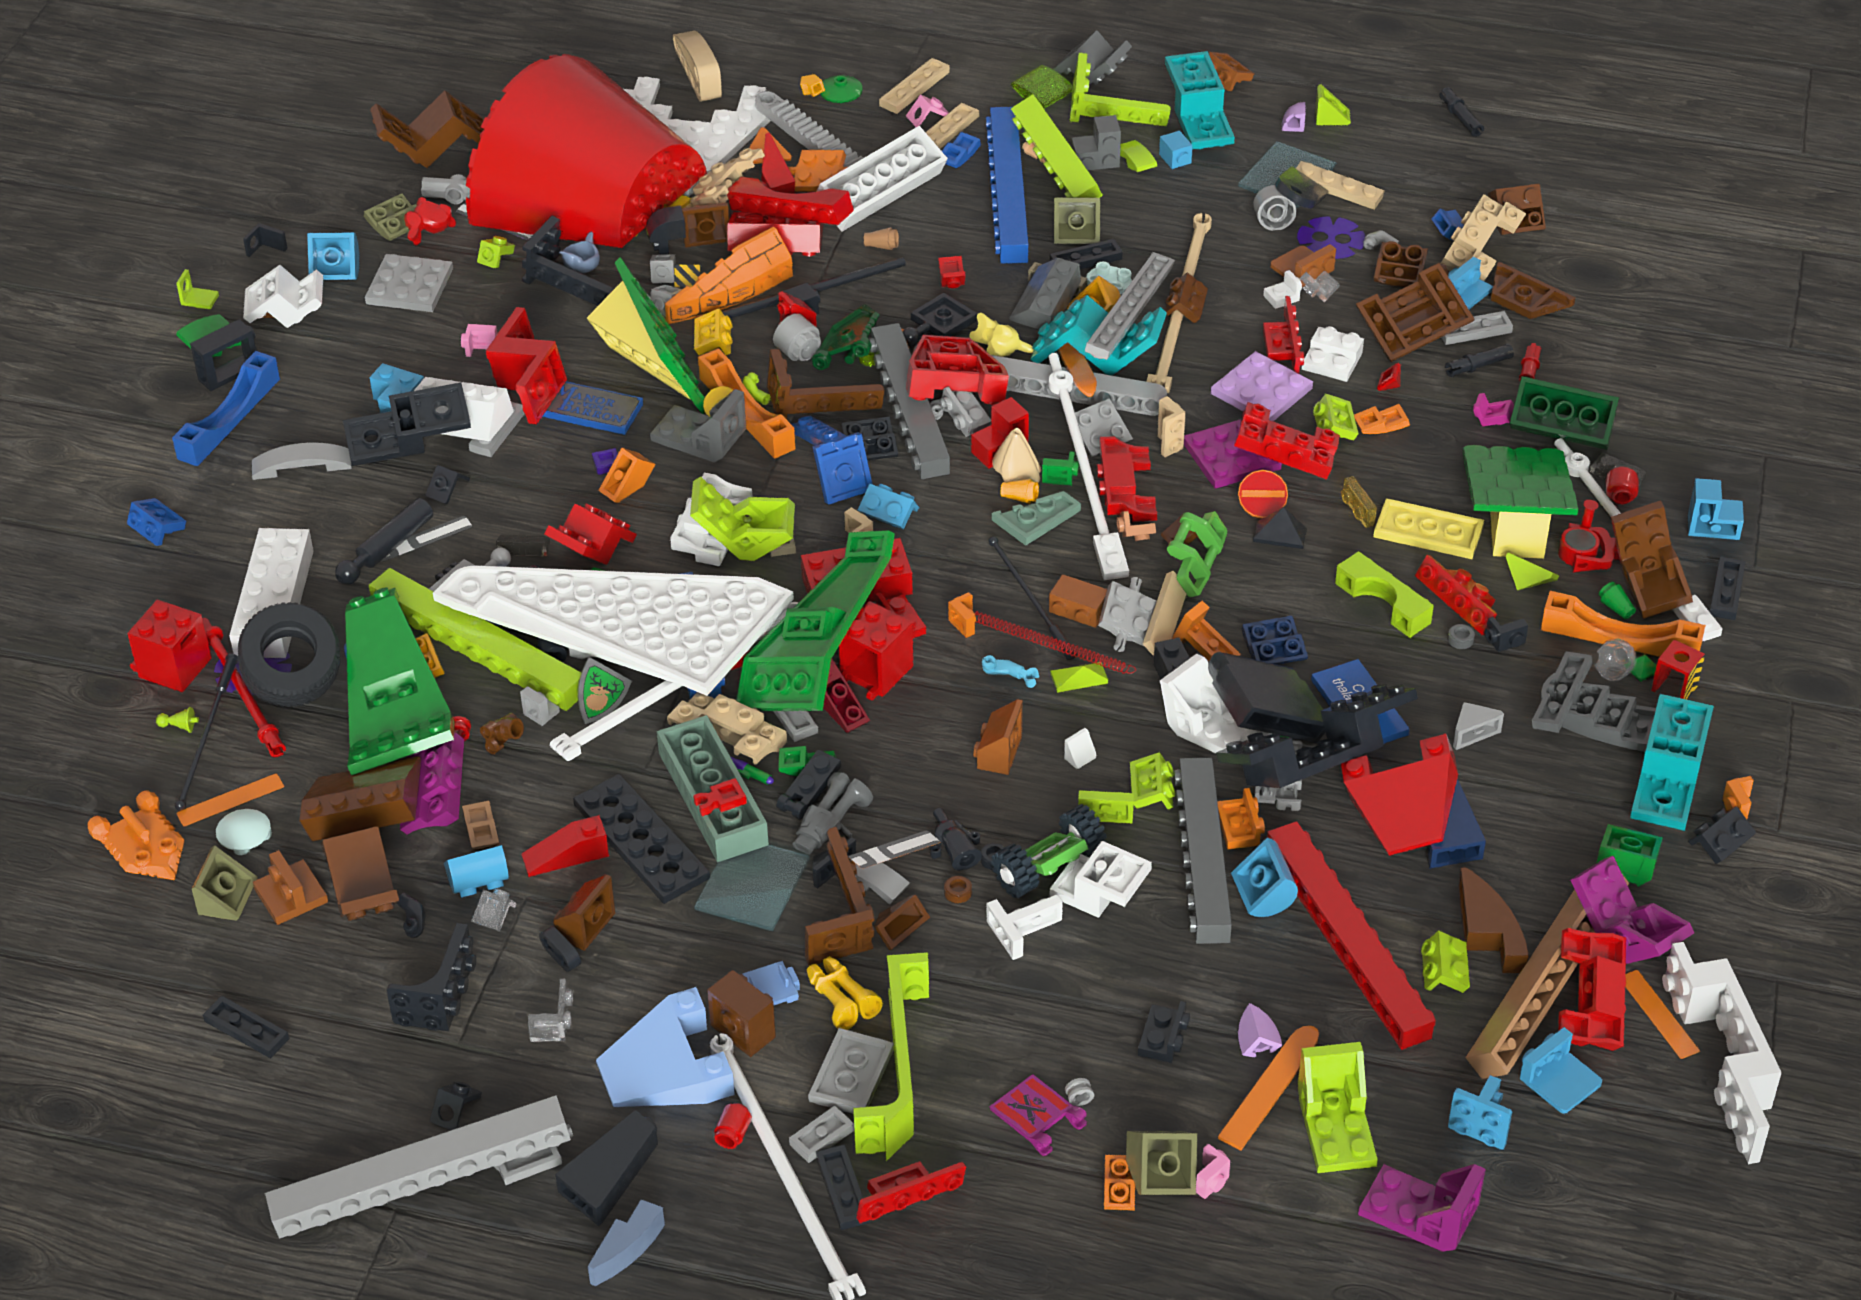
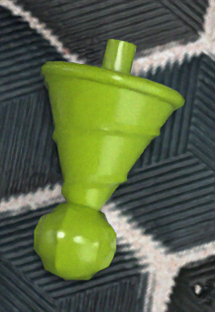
M192 707L170 717L161 713L156 718V723L159 727H166L170 723L189 733H192L195 722H199V717H195Z

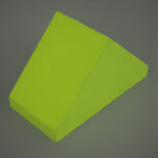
M1318 85L1315 107L1316 125L1350 124V110L1323 85Z

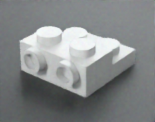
M1330 326L1326 328L1318 327L1311 340L1310 349L1304 358L1302 370L1347 382L1362 355L1364 338H1360L1358 334L1353 332L1348 334L1337 332L1335 328Z

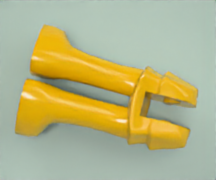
M829 956L823 960L827 975L815 963L807 968L810 983L815 986V989L820 994H824L834 1006L832 1021L837 1029L849 1030L857 1022L858 1012L864 1019H871L881 1011L883 1002L879 995L854 981L848 975L846 967L836 959ZM842 987L853 1000L845 996L839 988Z

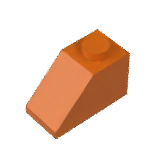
M621 448L598 491L612 501L619 503L645 485L656 464L640 453Z

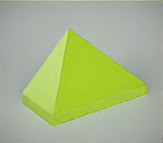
M1511 553L1506 555L1517 590L1557 581L1559 575Z
M1096 663L1051 670V677L1057 693L1108 684V678L1103 666Z

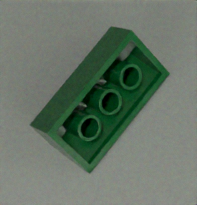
M1522 376L1510 426L1514 430L1555 439L1562 438L1564 441L1608 450L1619 397Z

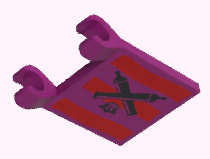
M1033 1074L990 1106V1110L1029 1140L1043 1156L1048 1155L1053 1150L1050 1146L1052 1143L1051 1137L1043 1132L1064 1116L1078 1130L1087 1125V1121L1084 1120L1086 1117L1084 1109L1073 1106Z

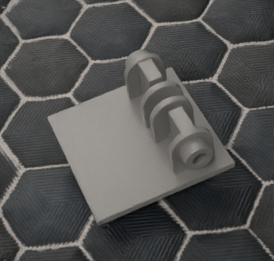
M1110 398L1075 412L1083 443L1091 457L1100 454V437L1115 436L1124 443L1133 440Z

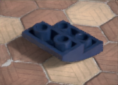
M1293 616L1242 625L1241 630L1252 659L1278 665L1308 658L1302 635L1297 632Z

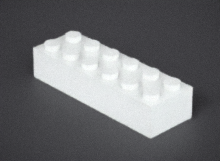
M918 126L820 183L817 191L830 188L849 191L854 211L839 225H836L843 232L940 174L948 158L923 129Z
M259 528L229 635L235 655L238 656V641L241 631L254 614L262 611L265 607L268 608V606H274L277 603L285 602L287 604L288 602H296L300 604L314 552L309 529ZM283 637L273 641L265 649L264 658H286L291 637Z

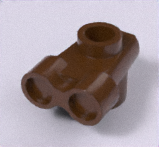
M508 713L500 719L489 721L480 728V733L486 740L485 748L493 755L504 747L503 744L508 739H519L524 732L523 722L513 713Z

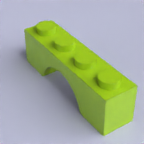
M1359 551L1337 565L1335 584L1353 597L1372 595L1386 600L1393 608L1391 625L1409 638L1431 624L1434 605Z

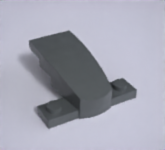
M1566 651L1556 673H1553L1543 684L1541 703L1532 719L1533 729L1559 733L1561 727L1604 743L1646 752L1656 708L1637 705L1636 697L1610 694V689L1607 685L1583 683L1592 665V655Z

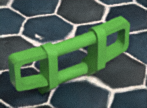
M1215 511L1205 513L1203 518L1189 512L1184 513L1180 519L1181 525L1176 536L1167 547V551L1171 556L1183 560L1177 574V581L1188 597L1200 595L1210 578V569L1217 554H1220L1226 539L1227 529ZM1189 530L1196 532L1208 550L1204 560H1202L1194 548L1183 544ZM1189 572H1191L1194 578L1196 579L1195 584H1193L1190 580Z

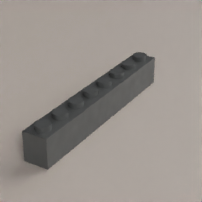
M895 323L871 328V338H868L872 344L870 352L875 354L874 363L876 369L881 370V383L887 386L886 395L888 402H893V415L895 419L900 421L899 431L901 436L906 438L905 447L907 453L912 454L911 462L914 471L918 470L921 480L950 474V456L928 398L925 400H915L909 397L906 390L911 353L900 324Z
M1181 758L1179 770H1174L1175 786H1180V790H1176L1177 806H1182V810L1178 811L1179 827H1184V831L1180 832L1181 847H1186V851L1183 852V868H1188L1189 873H1185V889L1191 890V894H1187L1188 911H1193V915L1189 916L1190 932H1195L1196 944L1230 943L1232 924L1212 758Z

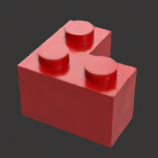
M1012 397L991 406V425L971 434V453L988 469L993 467L992 460L994 455L1012 430L1015 428L1020 429L1028 442L1029 413Z

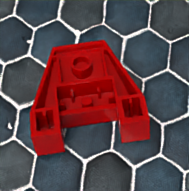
M923 335L909 360L906 390L909 397L915 400H925L926 398H933L934 389L943 390L949 387L954 391L978 392L981 401L986 404L995 405L1006 399L1009 375L1004 365L971 338Z
M1447 734L1420 740L1423 760L1378 773H1374L1367 755L1341 763L1343 781L1352 803L1389 856L1439 843L1444 839L1458 778L1455 755Z

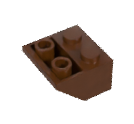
M1540 184L1495 189L1488 193V197L1500 205L1504 206L1508 202L1526 213L1514 233L1546 229ZM1496 226L1500 235L1513 234Z

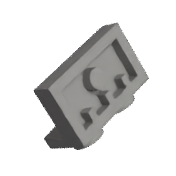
M949 387L943 389L941 398L942 408L949 412L956 428L961 429L965 437L991 425V419L972 392H952Z

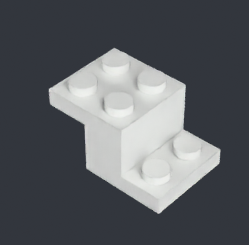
M278 265L245 289L243 318L251 323L257 318H262L268 311L286 328L294 323H299L305 315L311 311H316L322 304L323 274L315 270L299 282L281 265Z
M1102 841L1090 858L1079 854L1080 857L1077 860L1069 862L1050 888V897L1058 895L1062 902L1099 918L1110 901L1125 907L1151 871L1152 862Z

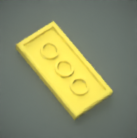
M1386 499L1373 537L1473 559L1484 520Z

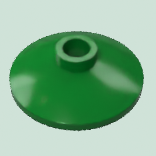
M832 76L822 82L825 91L821 92L820 95L825 100L834 103L850 102L861 95L862 84L851 76Z

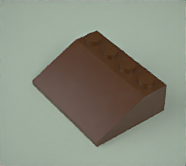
M420 756L388 762L351 775L350 771L318 777L302 799L299 819L310 839L317 841L377 826L380 828L415 820L421 768Z

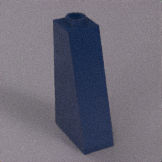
M1458 778L1444 839L1442 842L1427 845L1428 865L1430 868L1483 859L1486 840Z

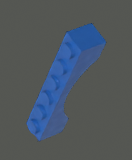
M255 351L243 363L231 391L222 404L203 420L186 423L172 437L177 460L199 466L280 380L276 357Z

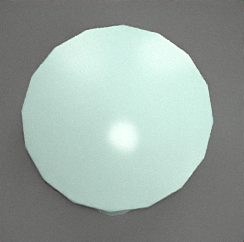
M1098 262L1096 268L1087 273L1086 277L1087 285H1089L1100 276L1117 287L1120 294H1123L1132 282L1129 269L1110 266L1107 262Z
M241 809L227 814L219 821L216 828V838L220 844L234 850V853L237 855L247 854L250 849L260 845L272 835L270 820L264 813L253 809Z

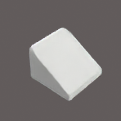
M1086 728L1065 739L1064 759L1076 769L1081 768L1096 758V751Z

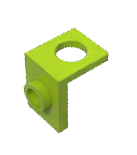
M185 269L177 281L181 305L211 309L219 296L218 291L192 288L189 270ZM184 281H186L185 290H183Z

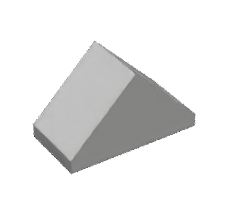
M1464 702L1455 730L1453 744L1455 750L1501 733L1504 713L1501 710Z

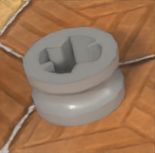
M1086 1078L1074 1079L1065 1087L1068 1101L1073 1106H1083L1094 1098L1090 1081Z

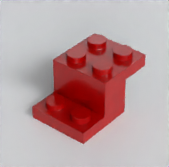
M575 503L564 526L560 525L557 529L548 525L544 533L581 555L606 565L620 538L633 543L637 536L636 533L629 530L631 525L616 519L611 514L587 503L584 507Z

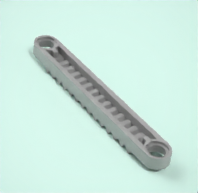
M762 91L756 95V109L808 150H844L846 154L844 167H849L863 159L862 156L858 157L856 151L852 153L850 147L846 148L845 143L841 144L839 138L835 139L833 134L829 135L828 130H823L822 125L818 126L816 121L812 122L811 117H806L805 112L801 113L799 108L795 109L794 104H789L787 99L783 100L770 91Z

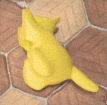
M983 313L977 314L978 328L970 332L969 336L974 342L988 345L987 352L990 355L1010 356L1015 350L1033 353V346L1021 341L1014 328L1009 325L998 324L997 321L991 320Z

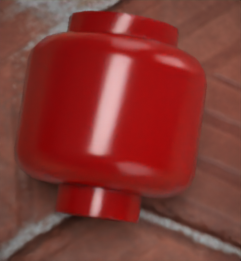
M1621 466L1609 471L1606 476V494L1610 500L1617 504H1627L1637 497L1639 478L1633 469Z

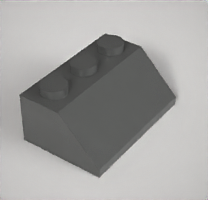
M1056 258L1038 266L1013 310L1010 321L1040 329L1045 323H1051L1059 312H1065L1081 283L1079 264Z

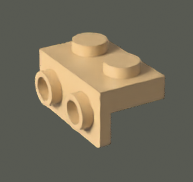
M1168 396L1159 400L1158 437L1162 440L1161 455L1167 457L1183 449L1185 411Z

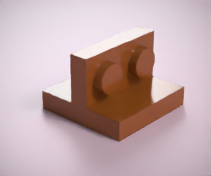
M279 850L269 854L271 866L268 867L269 875L253 881L254 890L277 925L328 903L325 891L304 859L288 865Z

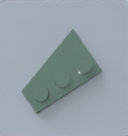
M1062 491L1036 499L1035 504L1025 507L1019 504L1013 506L1012 511L1001 513L1000 510L993 512L992 521L1024 545H1028L1080 512L1081 503Z

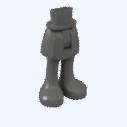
M835 772L831 775L827 782L829 789L817 807L815 805L808 807L800 828L796 832L797 838L793 842L794 848L806 854H811L814 849H819L822 844L828 841L827 831L830 828L837 827L838 830L841 828L840 821L853 804L859 807H867L872 803L873 795L871 791L860 780L854 778L850 783L847 774L842 772ZM838 797H840V801L830 812L829 809L831 808L835 800Z

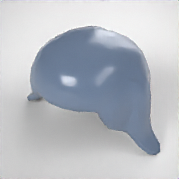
M593 232L588 233L585 241L572 244L563 251H559L565 267L581 274L594 270L600 262L598 250L593 243Z

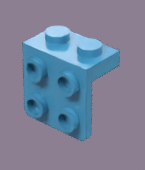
M1565 1027L1556 1034H1549L1536 1049L1531 1048L1524 1054L1520 1075L1521 1081L1560 1113L1569 1112L1600 1088L1602 1084V1079L1569 1052L1573 1034Z

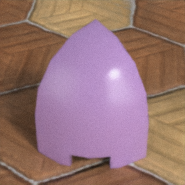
M1299 102L1288 108L1282 121V131L1304 132L1305 102Z
M1249 1003L1243 1012L1238 1029V1039L1242 1055L1256 1057V1052H1263L1268 1049L1271 1053L1282 1046L1276 1025L1260 1008Z

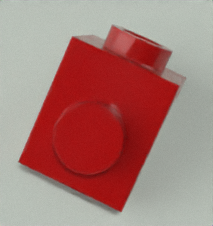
M962 256L938 258L941 287L958 288L964 285L966 275L965 271H963Z

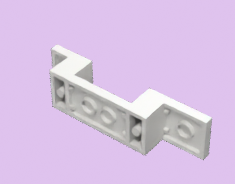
M1684 942L1672 944L1670 956L1667 957L1666 974L1662 978L1664 989L1670 992L1674 1011L1676 1014H1680L1684 1025L1716 1019L1718 1029L1720 1031L1723 1030L1727 1048L1734 1055L1727 1056L1724 1059L1722 1070L1719 1071L1718 1086L1714 1090L1715 1100L1719 1106H1722L1725 1112L1727 1127L1732 1129L1736 1136L1738 1151L1744 1154L1748 1164L1760 1162L1770 1127L1762 1110L1772 1108L1781 1070L1728 959L1694 964Z

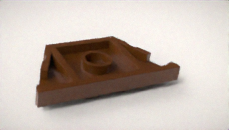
M1497 263L1491 301L1529 319L1566 309L1575 304L1576 297L1506 264Z

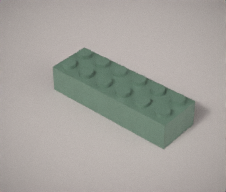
M705 715L657 731L659 755L716 861L720 862L768 846L767 822L708 716ZM736 778L746 795L747 804L724 812L716 808L710 814L701 816L699 805L696 806L694 804L693 795L710 793L711 786Z

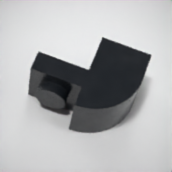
M681 205L662 208L654 212L646 223L649 242L653 244L654 251H658L659 255L669 254L668 240L686 238L685 219Z

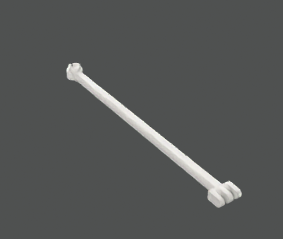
M791 602L757 641L764 638L785 617L787 608H794L798 602ZM666 680L573 736L569 737L565 733L561 734L550 742V747L556 750L565 760L570 761L581 754L580 747L682 687V685Z
M720 1034V1044L723 1045H718V1036H714L710 1042L711 1055L724 1052L733 1073L734 1088L743 1105L751 1113V1121L834 1282L829 1283V1292L833 1300H843L840 1294L842 1291L847 1300L854 1299L851 1289L853 1287L859 1296L866 1294L858 1274L855 1273L848 1276L733 1054L732 1039L726 1034Z

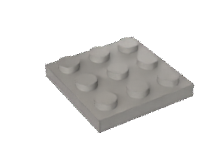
M386 254L366 293L365 302L368 305L433 312L451 275L453 264L451 261Z

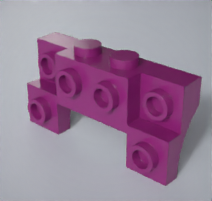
M454 732V740L406 756V759L420 756L421 768L415 820L400 823V830L408 835L415 830L425 827L448 826L459 819L464 739Z

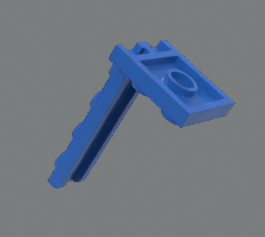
M812 416L802 417L798 419L799 422L791 424L794 427L795 435L814 445L812 447L825 503L831 504L866 493L869 484H872L862 434L857 432L846 436Z

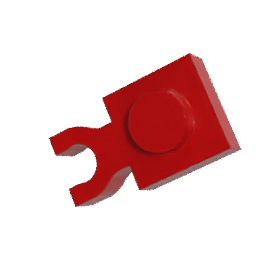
M736 778L711 786L710 793L693 795L694 804L696 806L699 805L701 816L710 814L716 808L724 812L747 804L746 795Z

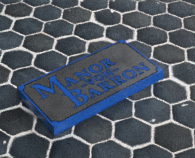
M565 382L542 417L625 435L643 406V398Z

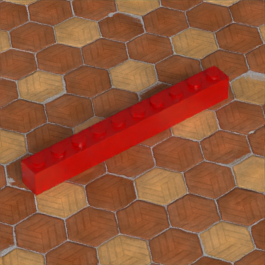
M1298 822L1268 831L1267 837L1276 841L1297 885V897L1400 1049L1403 1050L1432 1039L1433 1029L1436 1024L1432 1011L1426 1009L1423 1005L1418 991L1415 988L1412 989L1403 969L1397 967L1389 949L1384 948L1379 941L1376 930L1370 928L1362 910L1357 908L1352 902L1349 891L1341 886L1335 871L1330 869L1325 863L1322 852L1319 849L1317 850L1312 844L1309 833L1306 830L1303 831Z

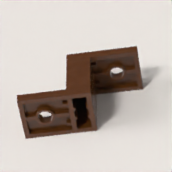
M447 91L442 92L409 126L377 103L370 109L378 137L384 142H390L398 152L406 153L414 163H420L426 168L462 134L468 140L473 139L479 145L480 134L484 131L481 128L484 118Z
M378 826L322 840L321 846L323 854L326 855L341 917L347 916L348 921L365 917L368 910L375 909V913L378 914L394 908V904L399 901L397 889H393Z

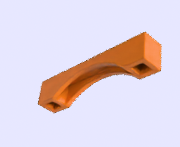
M719 348L698 357L700 380L710 390L725 386L744 392L746 429L774 459L795 450L794 427L782 414L770 413L756 402L743 385L732 362Z
M1550 591L1544 609L1541 630L1660 657L1673 640L1700 651L1706 625L1681 619L1657 625L1624 623L1597 613L1581 602L1576 596ZM1684 654L1674 655L1677 661L1686 662L1689 660Z

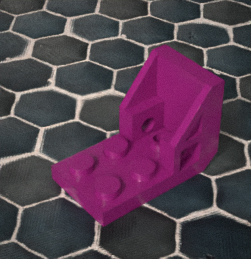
M1614 856L1601 860L1571 879V883L1594 932L1613 933L1626 937V964L1660 956L1671 949L1672 944L1680 943L1694 934L1690 922L1655 903L1637 907Z
M1383 1164L1359 1207L1358 1215L1442 1252L1455 1250L1479 1206L1486 1169L1472 1164L1442 1173L1436 1186Z

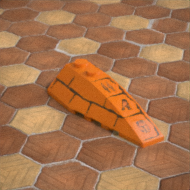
M772 227L731 250L732 255L726 260L721 258L715 263L716 268L708 274L702 273L697 277L698 280L691 288L686 286L665 303V314L668 323L694 319L718 308L720 310L729 308L753 298L792 277V257L777 229Z

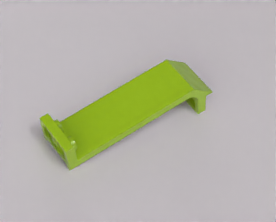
M928 953L887 955L890 983L888 995L898 1099L886 1106L853 1108L856 1154L886 1152L887 1161L914 1135L913 1094L903 1000L929 998Z

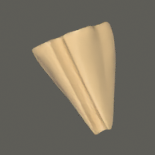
M1015 428L1009 433L992 460L993 468L1002 475L1004 482L1027 479L1039 482L1041 466L1021 430Z

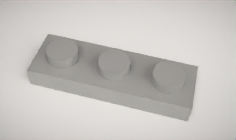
M1505 311L1474 316L1475 320L1441 338L1445 345L1509 334L1512 333L1513 325Z
M511 402L514 410L513 414L491 441L472 439L469 443V451L492 457L525 414L523 406Z

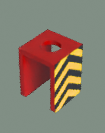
M1673 640L1658 659L1651 691L1656 692L1670 675L1671 669L1685 674L1680 698L1687 700L1698 686L1705 653ZM1684 654L1689 660L1679 662L1674 658V655Z

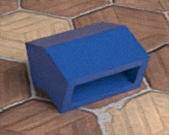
M1440 208L1432 218L1440 233L1452 240L1451 237L1457 227L1462 229L1464 226L1461 223L1462 218L1456 210L1445 211Z

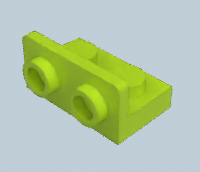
M1325 393L1320 402L1315 404L1313 410L1317 427L1330 429L1339 434L1340 438L1344 437L1354 441L1358 435L1351 402Z
M1160 752L1130 762L1134 806L1138 809L1162 801L1167 809L1173 808L1175 789L1171 782V777L1174 776L1171 763L1165 761Z
M1079 791L1078 805L1083 804L1089 807V811L1093 810L1095 812L1094 816L1099 817L1101 820L1099 822L1133 823L1134 793Z

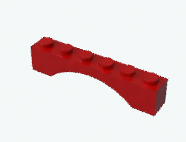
M740 177L728 188L729 193L727 194L731 210L839 225L854 211L849 191L830 188L811 193L789 194L768 189L759 179Z

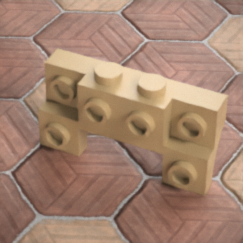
M747 148L739 153L738 158L728 161L727 164L719 162L710 168L711 171L698 180L699 183L692 189L695 196L691 198V203L685 208L725 203L728 200V188L740 177H743L742 173H746L749 168L755 166L754 160L765 156L762 149L752 150Z
M1483 195L1473 212L1467 211L1462 219L1463 228L1457 227L1451 239L1454 242L1440 264H1445L1447 269L1451 271L1454 268L1461 267L1474 256L1481 260V275L1479 279L1485 281L1496 260L1484 254L1481 250L1496 226L1514 234L1526 213L1508 202L1502 206L1486 195Z
M697 692L688 703L682 700L667 716L668 724L672 725L673 723L681 724L707 715L719 738L734 746V754L738 756L742 753L753 758L754 764H757L769 753L779 752V749L787 743L786 731L765 722L763 713L721 694L714 699Z

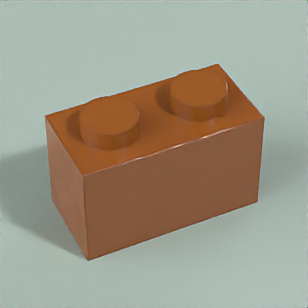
M1062 574L1049 594V612L1096 628L1100 620L1107 589Z

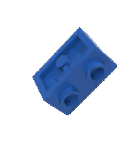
M153 498L131 502L127 524L154 545L160 546L162 545L164 534L184 530L186 520L159 500Z

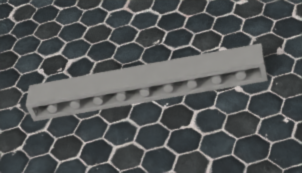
M553 1096L266 1192L265 1196L273 1226L278 1237L282 1238L295 1235L300 1231L315 1226L325 1225L344 1216L354 1215L359 1211L374 1206L384 1205L389 1201L413 1195L418 1191L433 1186L443 1185L448 1181L463 1176H470L475 1172L492 1166L502 1165L504 1162L519 1157L529 1156L534 1152L558 1146L571 1139L557 1096Z

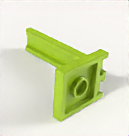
M1087 53L1078 54L1072 88L1071 122H1079L1080 115L1089 117L1116 115L1117 120L1167 126L1170 115L1169 105L1084 94V92L1088 93L1089 79L1086 76L1090 74L1091 63H1087Z

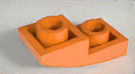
M1105 1155L1104 1209H1135V1183L1126 1162V1155Z

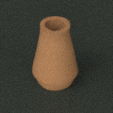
M891 227L865 233L864 244L866 247L871 246L892 250L899 245V234L897 229H892Z

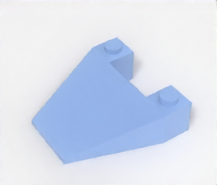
M696 987L668 995L596 1059V1064L613 1107L707 1104L735 1095L733 1073L724 1052L695 1060L686 1036L707 1030L705 1007Z

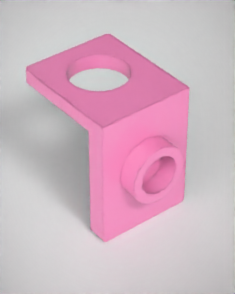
M920 95L906 117L915 127H918L930 111L944 117L949 112L938 99L934 97L929 99ZM921 107L922 113L919 118L915 119V112Z

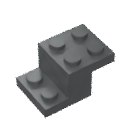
M1096 30L1074 47L1051 72L1056 77L1063 72L1066 75L1070 71L1075 74L1078 54L1087 53V63H1091L1090 74L1086 78L1089 79V85L1092 82L1096 85L1105 77L1104 73L1107 75L1111 74L1117 68L1116 63L1119 65L1128 57L1126 52L1132 46L1126 40L1113 49Z

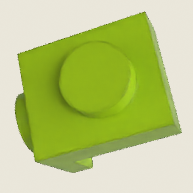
M500 236L481 240L477 262L492 268H498L501 255L513 254L515 245L508 243L506 238Z

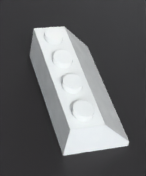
M425 377L414 391L460 382ZM462 382L471 428L442 434L491 441L514 412L507 389ZM440 406L435 411L445 413L449 408Z

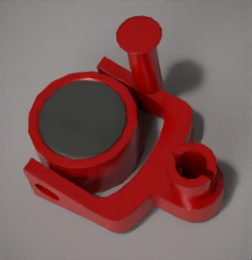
M1586 500L1583 504L1585 510L1581 525L1569 523L1568 529L1561 536L1558 549L1560 559L1566 564L1573 566V573L1610 569L1613 559H1619L1615 538H1611L1608 531L1602 527H1591L1595 509L1599 506L1598 503L1594 500ZM1599 544L1603 551V558H1596Z

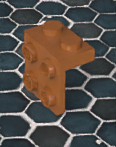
M1329 244L1313 252L1302 245L1272 260L1270 267L1283 277L1285 271L1290 270L1300 279L1303 288L1334 271L1336 248Z

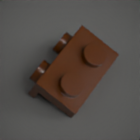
M1187 272L1181 278H1175L1170 284L1171 290L1166 299L1165 311L1169 316L1178 310L1195 323L1201 318L1208 288Z

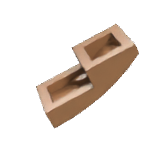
M484 801L462 806L472 850L499 845L490 802Z

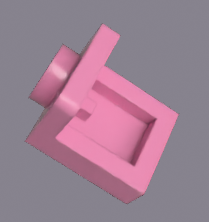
M468 324L466 333H463L461 336V347L465 348L466 357L472 356L473 349L488 348L497 336L496 326Z
M1210 1144L1203 1148L1202 1163L1205 1168L1197 1174L1196 1193L1204 1199L1213 1191L1216 1193L1224 1186L1229 1178L1230 1160L1221 1150H1216Z

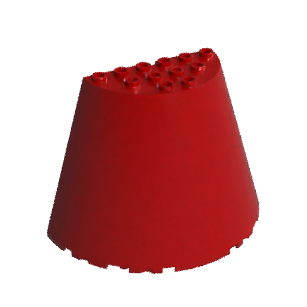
M562 54V56L551 55L548 60L540 59L518 73L502 90L505 93L500 101L495 100L492 104L489 115L485 117L481 125L484 131L480 134L478 148H473L468 166L470 172L466 180V187L470 188V198L466 197V210L469 224L473 226L533 235L551 216L560 219L561 235L559 239L582 242L586 240L588 233L593 232L594 244L622 248L646 227L649 217L654 212L664 208V204L667 206L673 204L697 183L700 178L705 176L707 170L703 159L694 148L593 63L570 54Z

